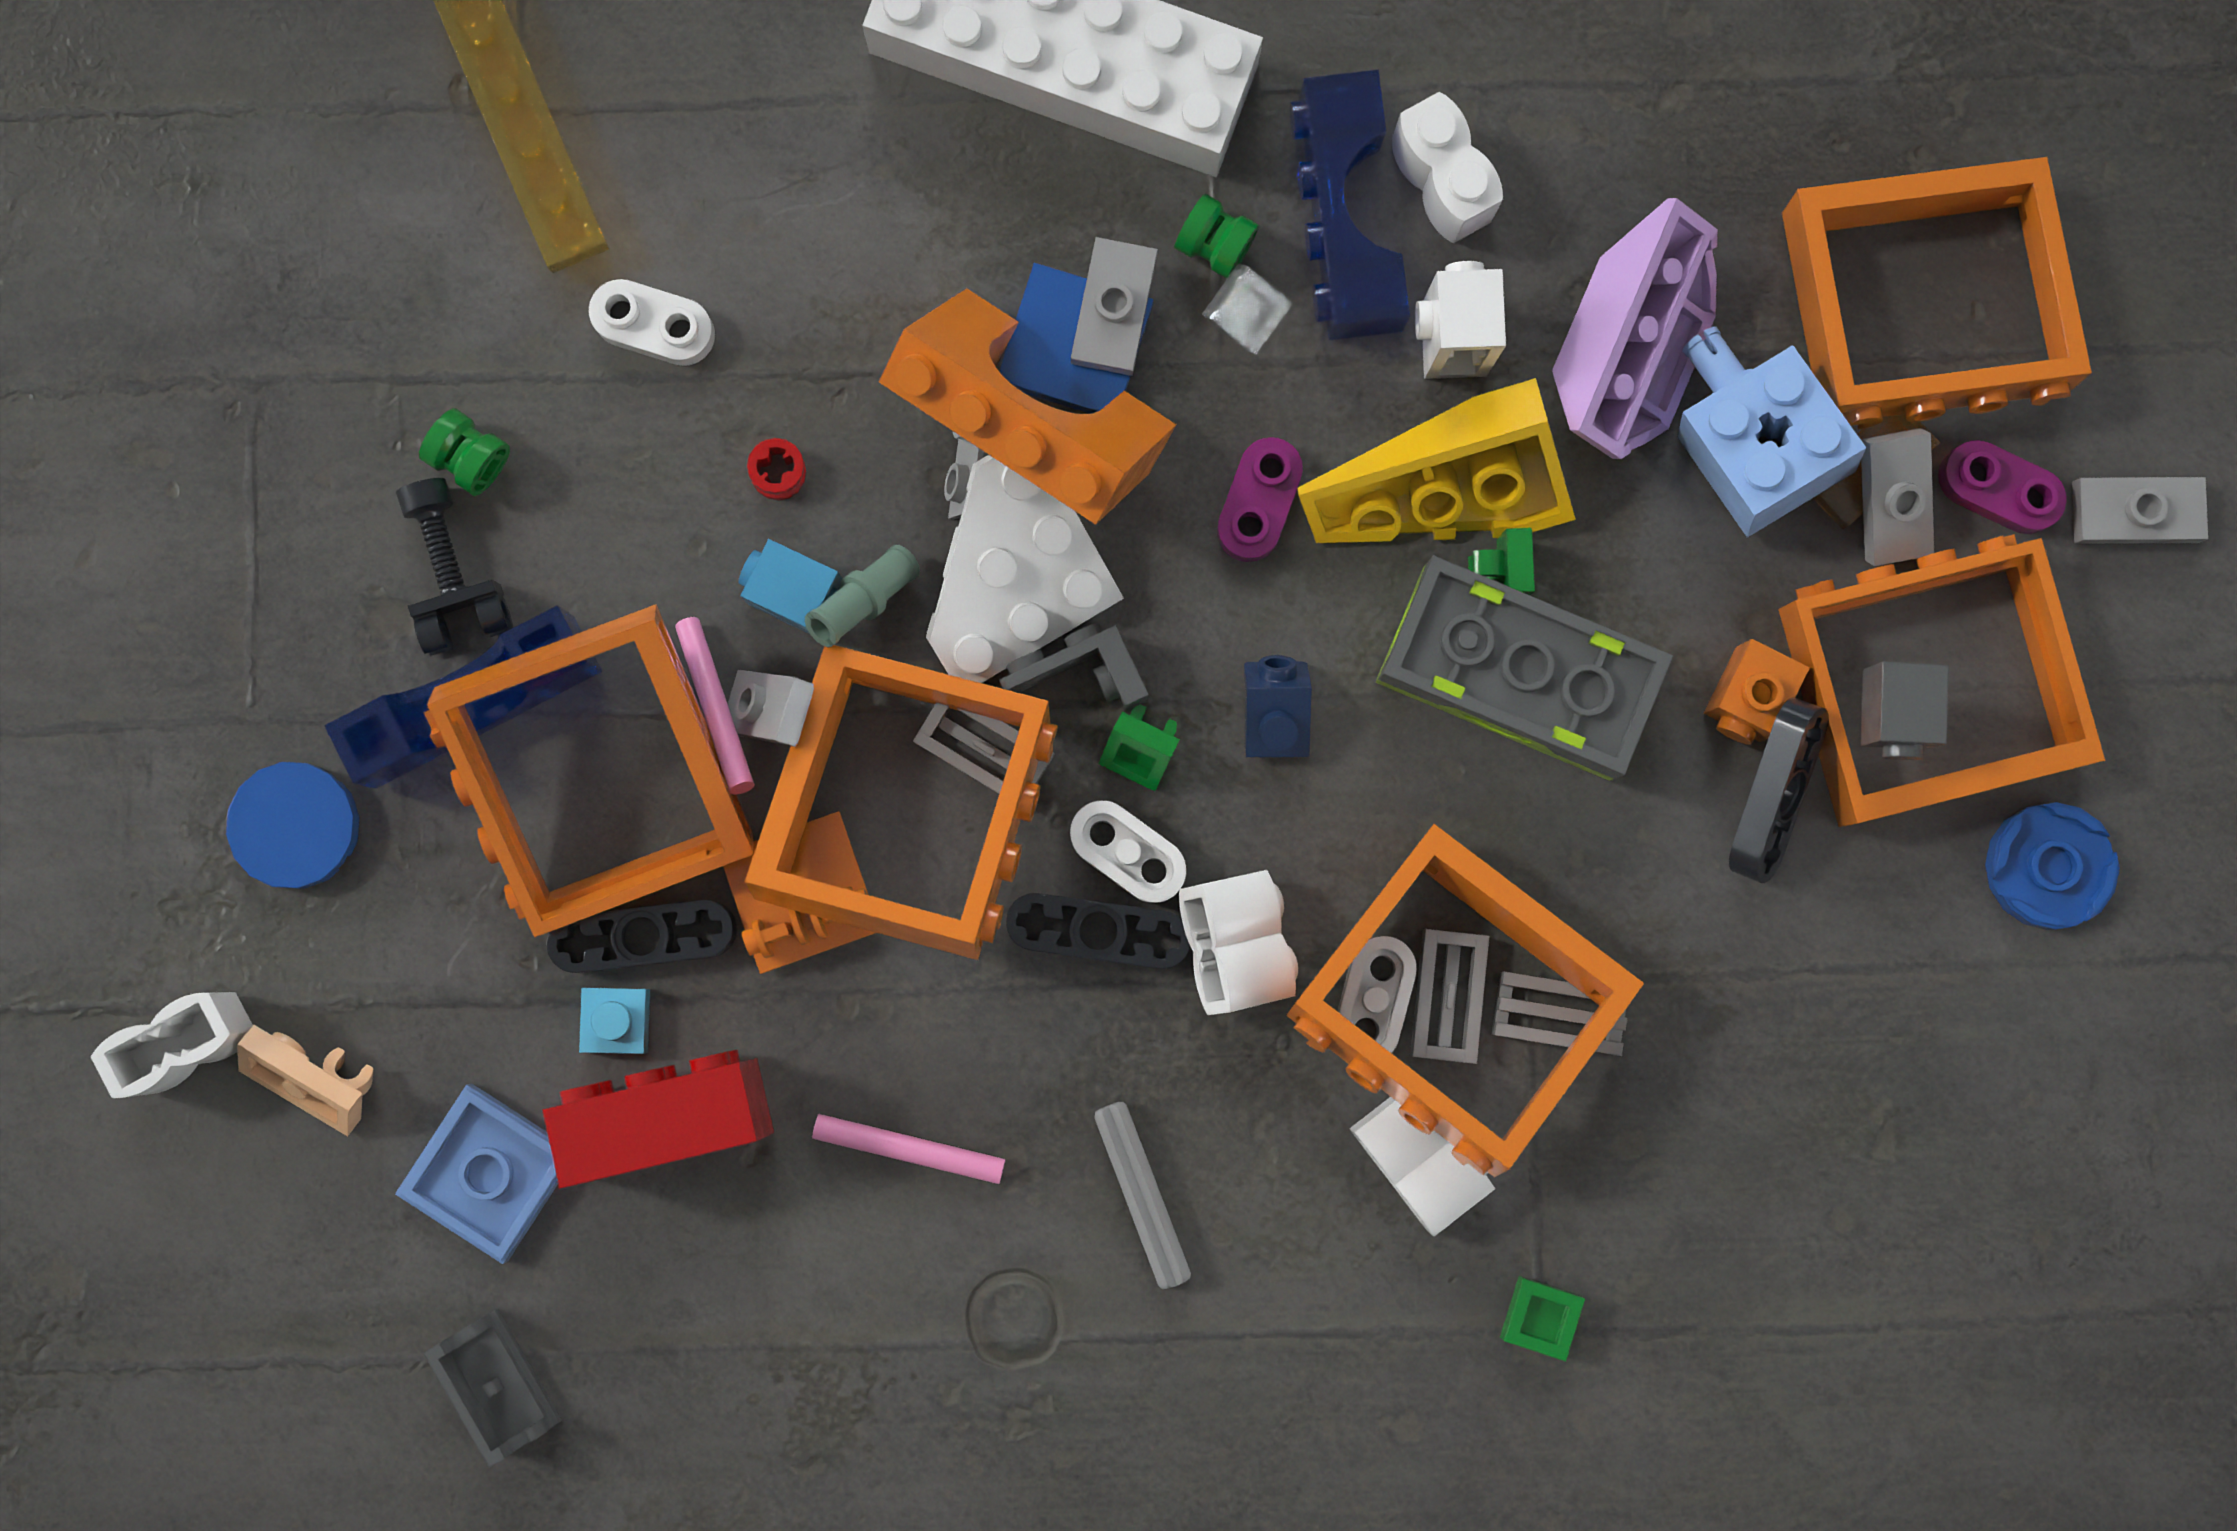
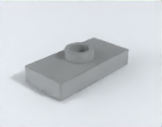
M1099 237L1095 238L1071 354V364L1133 376L1158 249Z
M1919 428L1860 439L1866 447L1861 459L1865 561L1873 566H1880L1933 554L1931 433Z
M2206 477L2079 478L2072 482L2074 544L2200 543L2208 540Z
M738 670L728 701V707L738 736L795 747L801 735L814 691V684L795 677Z

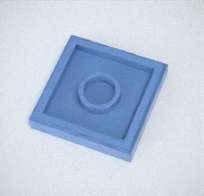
M466 1084L395 1195L501 1264L509 1261L558 1185L548 1134L545 1130L474 1084Z

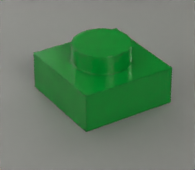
M1519 1275L1500 1338L1505 1342L1566 1362L1585 1298Z

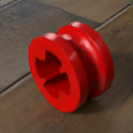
M780 438L766 439L757 444L748 457L747 469L752 484L758 493L767 499L778 501L789 499L798 493L805 483L807 472L802 454L788 440ZM772 455H783L786 465L794 462L793 471L784 472L781 483H771L766 472L760 476L761 467L771 465Z

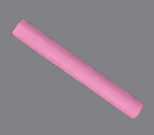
M696 617L682 619L675 625L676 632L729 792L734 795L748 792L754 787V781L700 620Z
M822 1114L817 1116L812 1139L996 1184H1000L1006 1160Z

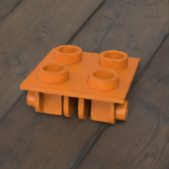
M840 811L807 822L790 874L869 895ZM759 840L754 841V853ZM754 855L723 866L745 929L741 933L746 950L750 956L754 955L760 974L876 933L754 900L745 883Z

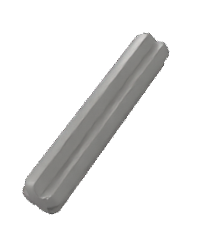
M1116 1102L1100 1108L1095 1112V1121L1157 1284L1161 1289L1180 1285L1190 1279V1269L1128 1107L1124 1102Z

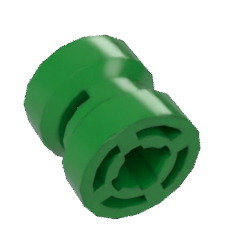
M1205 193L1198 200L1186 219L1176 239L1174 248L1190 258L1200 256L1210 262L1212 271L1229 280L1246 256L1260 226L1243 215L1235 218L1224 212L1221 202Z
M454 408L442 414L427 432L419 450V459L436 471H449L454 475L455 484L471 495L477 496L484 492L502 471L510 454V446L493 433L483 435L477 431L474 421Z

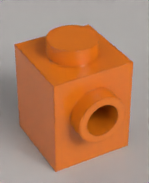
M1750 639L1735 648L1703 714L1719 721L1716 729L1737 742L1751 745L1754 739L1759 742L1767 740L1778 712L1787 700L1796 697L1810 667L1754 639Z

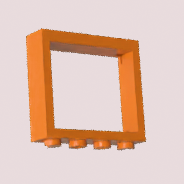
M2047 157L1797 189L1782 212L1811 371L1850 426L1857 425L1858 430L1881 423L1883 417L1905 414L1906 420L1909 422L1926 421L1942 416L1946 413L1945 409L1968 406L1969 413L1971 414L1988 413L2004 408L2009 404L2008 401L2030 398L2032 405L2041 406L2048 403L2051 399L2070 397V391L2092 373ZM2018 207L2049 360L1854 385L1825 231Z
M2014 534L2006 537L1999 536L1978 543L1979 554L1958 559L1955 549L1936 552L1916 559L1919 569L1896 574L1894 564L1876 567L1856 574L1857 585L1837 590L1835 589L1833 579L1821 581L1811 586L1796 589L1797 600L1778 609L1792 659L1810 667L1800 687L1803 700L1823 707L1828 711V727L1819 752V758L1838 827L1858 824L2105 761L2042 538L2017 544ZM2006 571L2055 746L1863 795L1814 619Z
M657 604L434 687L427 703L429 710L424 712L432 729L430 737L437 748L447 747L456 769L451 770V779L456 794L465 807L474 806L483 827L477 830L482 850L491 864L500 862L509 884L504 885L508 906L510 909H515L519 920L526 918L534 938L754 855V834L738 796L729 792L708 725ZM635 641L715 830L549 892L464 704Z
M837 645L832 647L824 646L812 681L814 691L798 744L795 747L790 746L745 883L754 900L978 960L983 942L993 943L996 930H999L1004 906L995 903L1002 880L1012 883L1019 866L1022 845L1014 843L1020 821L1031 822L1036 810L1040 785L1032 783L1038 762L1048 763L1053 753V742L1058 725L1050 724L1049 702L1040 698ZM853 683L931 704L941 703L948 705L950 709H962L1020 727L961 920L790 874Z
M1433 824L1286 1016L1296 1023L1293 1028L1308 1039L1306 1044L1320 1052H1325L1329 1048L1349 1065L1345 1070L1356 1083L1372 1093H1378L1381 1089L1401 1104L1398 1112L1410 1125L1428 1135L1434 1130L1455 1146L1451 1153L1463 1166L1468 1163L1483 1176L1488 1172L1493 1177H1497L1511 1168L1644 983L1445 831ZM1422 871L1599 1005L1502 1139L1323 1001Z

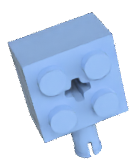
M1711 327L1704 330L1703 334L1706 337L1704 341L1698 334L1682 350L1684 355L1689 357L1713 393L1682 413L1678 439L1748 538L1855 473L1866 447L1793 345L1758 367L1745 370L1721 337L1719 329ZM1764 436L1769 440L1777 439L1781 446L1778 448L1773 441L1761 444L1758 440L1759 437Z

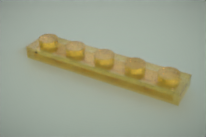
M433 0L549 270L553 274L609 250V245L503 0Z

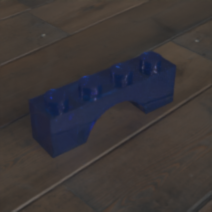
M1379 70L1303 78L1299 101L1290 102V121L1293 139H1304L1306 161L1298 162L1297 173L1301 200L1311 199L1314 222L1305 224V241L1309 261L1319 260L1322 283L1313 284V305L1316 321H1327L1329 340L1403 332L1410 317L1403 255L1382 248L1368 240L1352 222L1344 200L1345 180L1357 165L1380 151L1387 131Z
M557 605L499 635L497 642L488 651L464 667L423 686L396 694L382 695L324 725L352 782L377 789L448 752L446 746L437 748L430 737L432 729L424 714L425 711L429 710L427 703L434 687L578 634L582 630L575 617ZM595 656L464 705L479 736L603 671Z

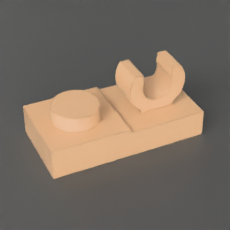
M253 1025L237 1044L238 1071L347 1137L361 1120L362 1096L368 1092L372 1085L373 1067L367 1064L355 1078L343 1079L336 1073L345 1062V1051L338 1047L332 1050L324 1059L323 1069L309 1062V1057L306 1056L304 1049L294 1039L280 1032H275L271 1035L256 1025Z

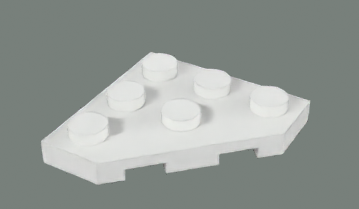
M990 455L972 465L966 487L968 491L959 526L955 528L944 568V581L936 611L932 613L926 635L927 640L948 675L978 683L988 680L1006 669L1007 665L1035 652L1124 599L1077 513Z

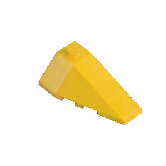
M1536 378L1474 396L1297 488L1298 496L1316 543L1392 541L1399 533L1433 532L1434 540L1455 539L1456 532L1491 531L1492 537L1498 538L1505 529L1532 528V532L1576 520Z

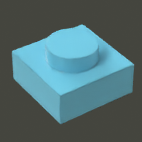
M581 988L579 1052L648 1053L650 989Z

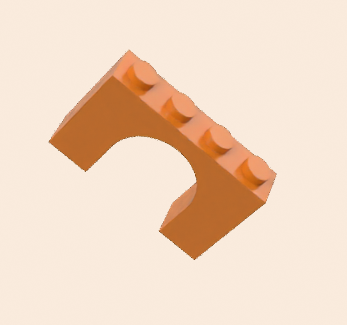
M968 288L906 327L896 344L879 383L1095 525L1149 475L1177 425L1126 391L1121 392L1100 411L1091 414H1076L1055 409L1026 395L1012 385L996 368L1019 322Z

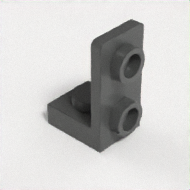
M1098 623L1084 627L1067 636L1064 641L1068 648L1047 658H1044L1041 650H1038L1007 665L1010 675L999 680L1002 689L1020 693L1098 656L1102 664L1092 668V671L1108 703L1119 699L1124 712L1139 704L1148 702L1149 696L1116 625L1102 631Z

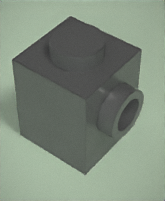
M1880 662L1863 669L1861 746L1883 748L1882 758L1922 760L1924 759V750L1947 744L1949 665Z

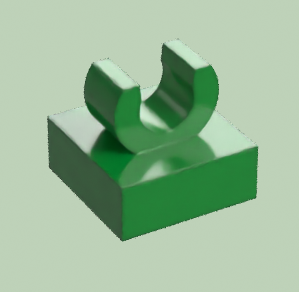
M1532 528L1505 529L1496 539L1497 550H1474L1472 552L1473 556H1468V570L1498 581L1527 595L1535 592Z
M1139 704L1132 710L1130 715L1122 711L1098 764L1155 792L1180 739L1174 737L1177 730L1176 721L1169 719L1164 729L1160 730L1142 721L1147 707Z

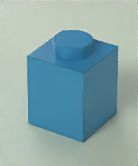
M768 539L762 553L753 550L742 568L738 583L744 586L740 596L749 606L810 634L805 625V615L819 607L840 589L842 577L838 571Z

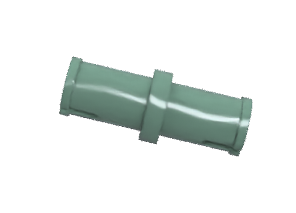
M896 544L863 571L856 570L850 572L841 580L840 589L819 607L805 615V625L810 635L821 645L832 647L839 642L843 635L862 620H873L886 609V601L907 583L912 582L920 575V568L916 558L908 549Z

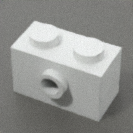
M1461 261L1447 265L1445 271H1437L1424 300L1417 301L1415 308L1417 340L1423 341L1424 379L1486 377L1506 347L1502 269L1484 270V264L1481 262Z

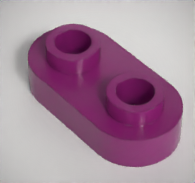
M1267 437L1255 441L1245 450L1239 463L1217 526V536L1221 547L1229 556L1243 562L1261 560L1273 551L1279 540L1303 472L1302 460L1298 451L1293 445L1283 439ZM1265 459H1275L1282 465L1283 473L1279 477L1268 478L1260 471V463ZM1248 516L1256 518L1261 524V532L1254 537L1243 535L1238 529V522L1242 518Z
M1980 440L1963 443L1950 451L1943 458L1939 467V484L1947 498L2017 533L2032 534L2055 524L2064 513L2067 501L2066 492L2057 476L1991 443ZM1972 461L1980 463L1985 468L1986 478L1984 481H1978L1971 475L1970 464ZM2029 489H2035L2042 495L2043 505L2041 509L2035 508L2029 503L2027 498Z

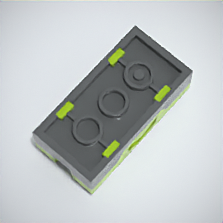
M1433 555L1422 569L1375 683L1610 781L1625 775L1673 655Z

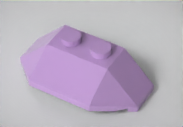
M1677 198L1666 199L1600 257L1552 370L1570 431L1612 459L1624 458L1631 453V450L1646 444L1669 429L1695 367L1682 350L1698 334L1704 341L1706 339L1703 334L1704 330L1712 327L1716 317L1717 273L1712 250L1717 247V229Z

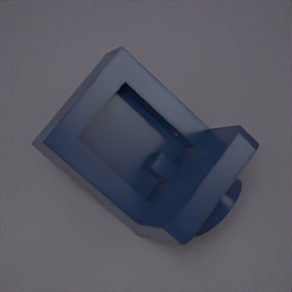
M1282 655L1266 656L1261 658L1259 662H1246L1244 664L1246 687V757H1309L1312 686L1307 663Z

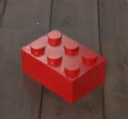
M738 1049L689 1060L692 1074L677 1077L675 1064L624 1076L627 1089L614 1092L612 1080L560 1091L562 1105L542 1109L559 1188L755 1142L773 1134L774 1129L758 1059L754 1058L740 1062Z

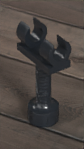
M424 479L399 488L396 491V495L403 516L408 519L415 518L421 524L420 528L423 530V536H425L424 541L427 542L425 544L428 548V554H430V560H432L431 564L434 566V572H436L435 577L438 578L437 583L440 584L438 586L442 590L440 591V596L408 605L410 616L414 620L415 633L423 653H429L432 656L453 649L451 635L443 614L472 605L476 607L477 616L485 635L490 634V637L512 631V618L503 597L504 593L501 584L494 580H488L469 587L462 585L464 583L463 579H460L462 574L458 573L460 572V568L457 567L458 561H455L457 558L456 555H453L455 552L454 549H451L453 547L452 543H449L451 539L448 537L449 532L446 531L447 526L444 525L446 522L445 519H442L444 511L453 505L446 479Z

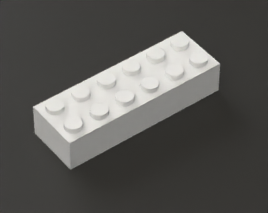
M872 0L862 25L870 54L1216 178L1256 73L1263 41L1261 36L1160 0Z

